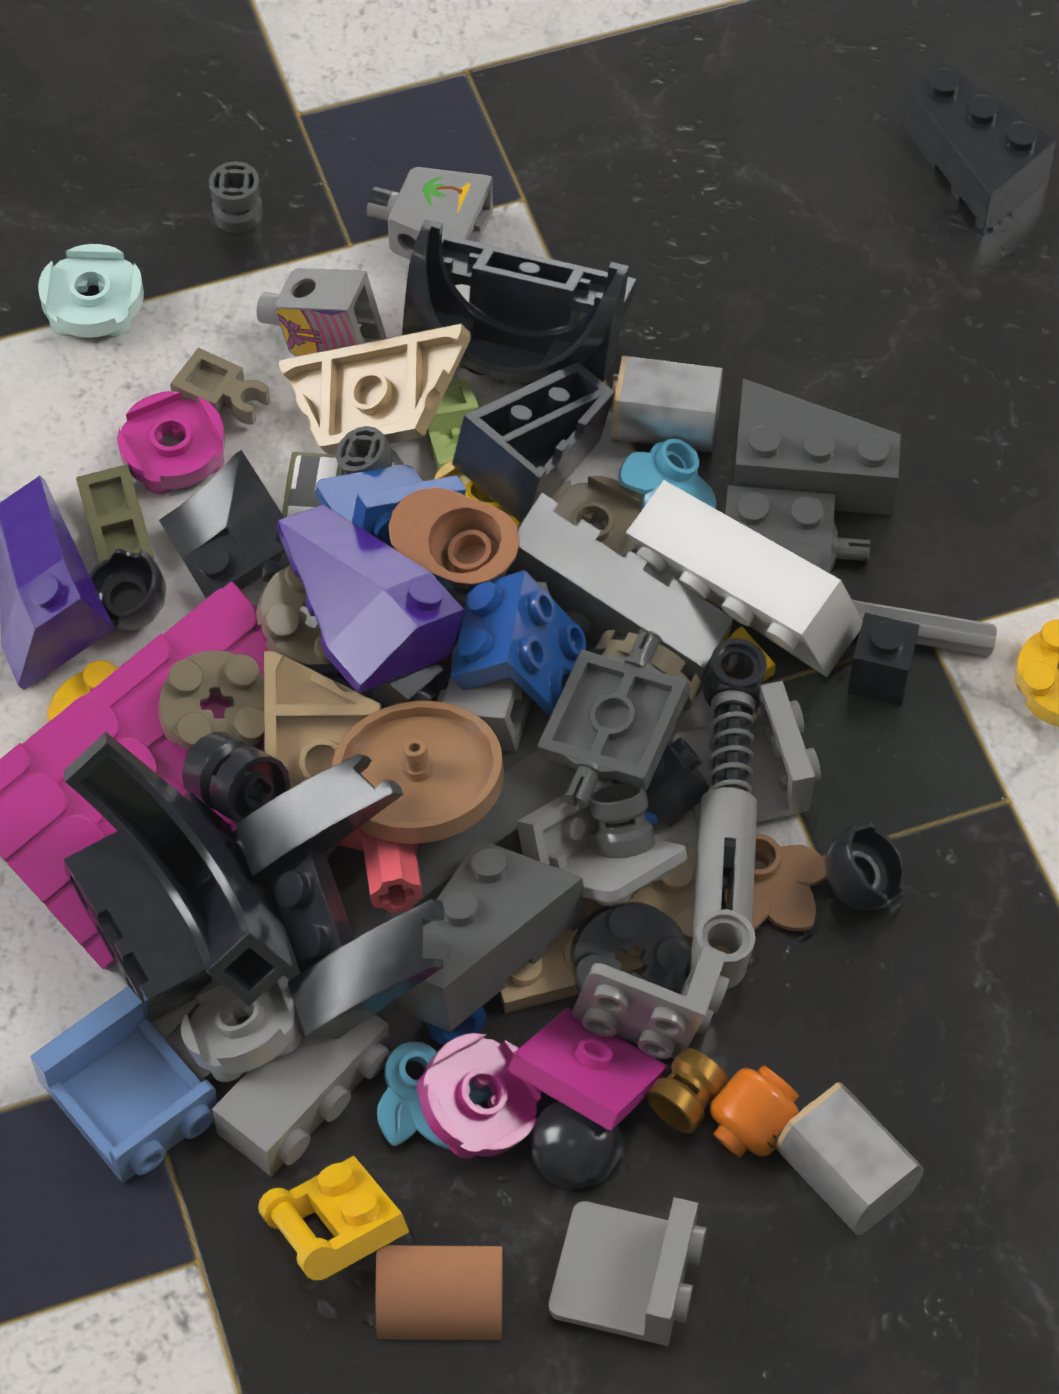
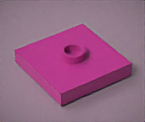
M567 1007L514 1052L507 1070L611 1131L646 1098L647 1091L658 1079L664 1077L668 1065L644 1053L639 1048L616 1035L605 1037L590 1032L582 1025V1020L572 1016V1010Z

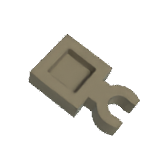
M199 347L170 383L171 391L181 392L182 399H191L198 403L197 397L208 401L218 413L224 407L230 408L238 421L249 425L255 423L256 414L255 407L246 404V402L255 400L261 404L268 405L271 401L269 388L266 384L258 380L244 381L243 367Z

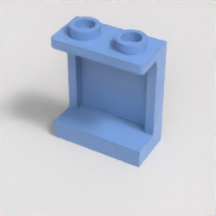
M129 986L30 1056L39 1083L122 1183L126 1182L136 1173L137 1175H144L152 1171L162 1162L166 1151L185 1137L187 1139L197 1137L214 1121L212 1109L218 1103L215 1088L208 1080L201 1082L149 1022L145 1015L143 1002Z

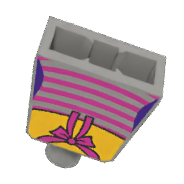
M297 268L290 273L280 294L263 292L257 303L256 313L258 321L260 323L280 326L288 350L295 357L386 339V333L367 271Z

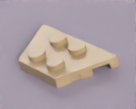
M462 324L284 359L279 361V368L282 374L290 381L297 395L295 400L301 412L309 419L310 430L318 446L327 454H336L341 439L348 432L363 426L375 427L383 433L389 444L425 436L470 342V332Z
M264 651L265 753L282 761L289 772L291 789L301 782L331 768L336 748L345 734L359 721L381 710L382 704L275 651Z

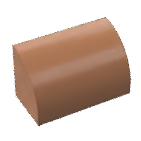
M385 1245L377 1250V1339L502 1341V1246Z

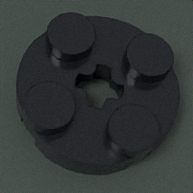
M643 902L621 903L596 910L578 928L570 948L572 974L579 994L593 964L601 963L620 970L622 964L615 958L617 952L621 948L631 952L636 945L643 950L640 960L644 965L639 973L631 971L628 974L681 994L689 974V964L692 955L689 944L685 941L680 927L666 913Z

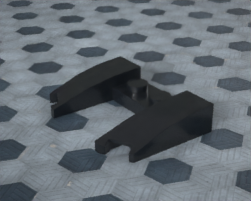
M360 754L301 782L269 801L235 825L252 876L268 878L300 971L299 975L287 983L304 1035L309 1037L339 1039L443 968L442 959L422 958L423 926L431 921L444 920V906L440 900L430 899L360 937L354 938L325 852L404 795L401 787L392 780L384 779L375 788L361 774L368 768L372 760L368 756Z

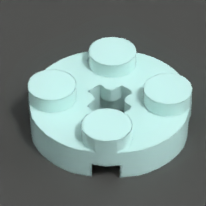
M102 244L80 245L65 251L67 258L59 261L55 266H53L51 261L44 268L39 279L38 290L43 312L49 319L50 327L54 332L60 335L91 338L105 335L121 336L131 329L132 319L138 314L143 304L144 290L139 268L135 263L133 266L125 260L123 252L115 247ZM90 285H97L100 292L94 296L79 294L87 292Z

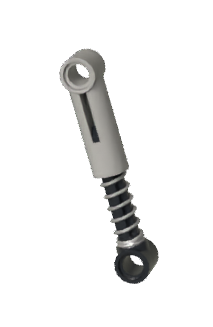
M729 639L720 643L713 650L703 687L704 699L711 708V716L714 720L710 725V733L713 735L709 742V749L712 754L708 759V766L711 771L707 776V783L710 788L700 799L692 957L689 964L691 971L704 945L709 947L718 945L726 947L732 954H727L720 975L730 979L727 989L737 985L744 978L756 940L752 924L757 799L751 794L752 786L747 783V778L753 774V769L748 766V761L754 757L753 752L748 747L755 740L754 735L749 732V728L755 724V719L752 716L759 705L760 685H762L767 663L765 655L759 647L752 642L742 639ZM723 878L728 879L725 910H721Z

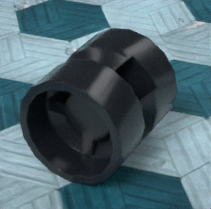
M212 732L201 737L190 748L184 760L182 770L183 784L187 792L190 791L209 808L218 811V813L236 823H239L269 801L288 791L291 785L289 772L282 761L227 732Z

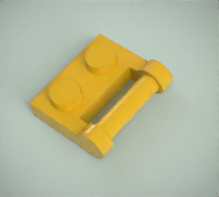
M355 1156L341 1163H335L326 1167L319 1175L290 1191L284 1188L269 1190L262 1196L258 1205L259 1213L266 1223L274 1229H279L297 1252V1264L306 1276L312 1280L328 1278L409 1233L401 1211ZM315 1212L333 1234L334 1238L329 1241L317 1238L303 1218Z

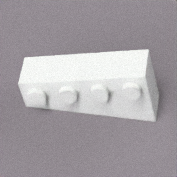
M663 480L626 531V534L638 550L636 554L647 561V565L654 573L662 575L666 571L694 593L704 599L707 598L721 607L736 621L750 626L826 677L861 629L863 620L840 579Z

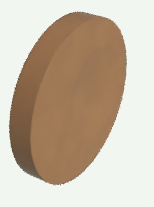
M436 701L400 703L368 715L345 734L336 748L332 761L333 767L357 754L368 756L372 761L361 774L375 788L384 779L395 781L401 787L404 795L361 825L359 829L373 837L403 844L439 841L469 829L492 809L501 793L504 781L500 743L489 725L480 717L462 707Z

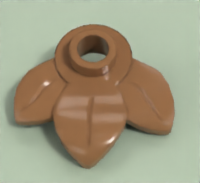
M756 834L755 861L763 862L767 868L755 869L752 924L754 930L767 918L772 924L790 931H805L813 927L816 905L810 886L817 885L827 878L825 859L817 851L804 845L780 847L771 837ZM727 888L724 894L725 907L727 902Z

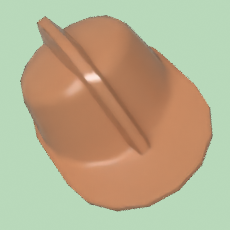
M439 487L419 489L404 497L392 511L388 526L391 544L395 550L457 588L469 589L470 586L490 582L498 577H504L509 566L516 559L520 545L518 528L507 513L453 490Z

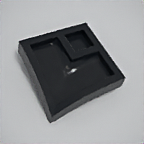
M242 450L234 454L228 463L193 496L159 519V522L206 599L218 589L224 588L231 581L240 590L262 577L263 567L267 559L279 563L284 551V547L275 539L278 532L276 529L278 520L285 517Z

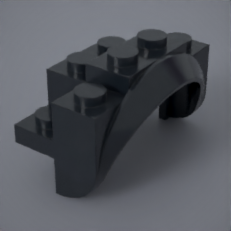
M427 219L424 221L417 236L408 269L402 335L462 324L470 332V342L458 367L465 368L473 374L518 382L521 385L527 386L573 363L579 362L604 383L617 356L621 321L634 298L636 278L628 277L629 266L611 262L608 272L444 235L442 234L443 223ZM463 284L470 286L469 302L462 296L455 285ZM580 312L588 314L580 319Z

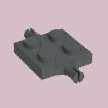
M728 485L725 515L829 574L835 565L836 559L869 561L870 539L838 537V531L834 523L835 494Z
M645 628L639 630L637 639L627 657H606L581 650L537 745L541 758L571 766L576 770L570 787L564 795V799L573 806H576L577 802L579 808H586L588 806L598 779H614L648 789L690 694L688 680L661 673L650 665L662 641L661 636L650 630L649 634Z

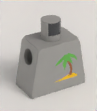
M415 167L409 171L400 192L375 186L369 196L367 215L388 221L389 248L393 253L409 260L411 259L419 231L426 219L443 223L442 234L479 242L493 212V177L482 174Z

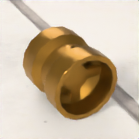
M685 1048L672 1062V1073L667 1078L658 1079L647 1091L646 1099L653 1111L663 1121L676 1130L688 1134L692 1133L703 1121L705 1107L712 1103L729 1082V1079L724 1071L708 1056L698 1050Z

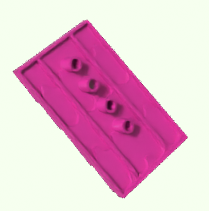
M232 581L224 588L215 591L164 634H159L85 696L76 699L24 743H19L0 759V856L39 900L46 905L48 910L76 941L83 946L94 961L105 970H108L115 963L65 874L64 858L111 835L117 830L80 794L65 783L64 770L106 731L183 796L188 793L184 788L182 779L183 764L188 752L183 750L177 743L174 746L166 738L158 716L161 689L172 665L199 652L218 650L231 652L235 655L246 654L252 657L257 662L259 671L264 675V651H269L265 644L267 638L262 632L261 624L258 627L257 607ZM209 696L208 702L200 704L202 710H211L215 719L223 718L225 709L231 707L229 702L222 700L220 696ZM265 735L262 741L255 746V748L265 752ZM212 809L231 825L232 831L236 828V822Z

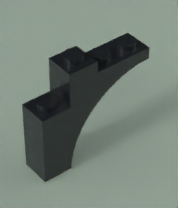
M106 731L64 770L65 783L91 804L121 834L165 888L196 941L206 973L250 1006L292 968L285 925L273 890L259 877H253L251 871L237 860L232 827L228 822L190 791L183 796Z

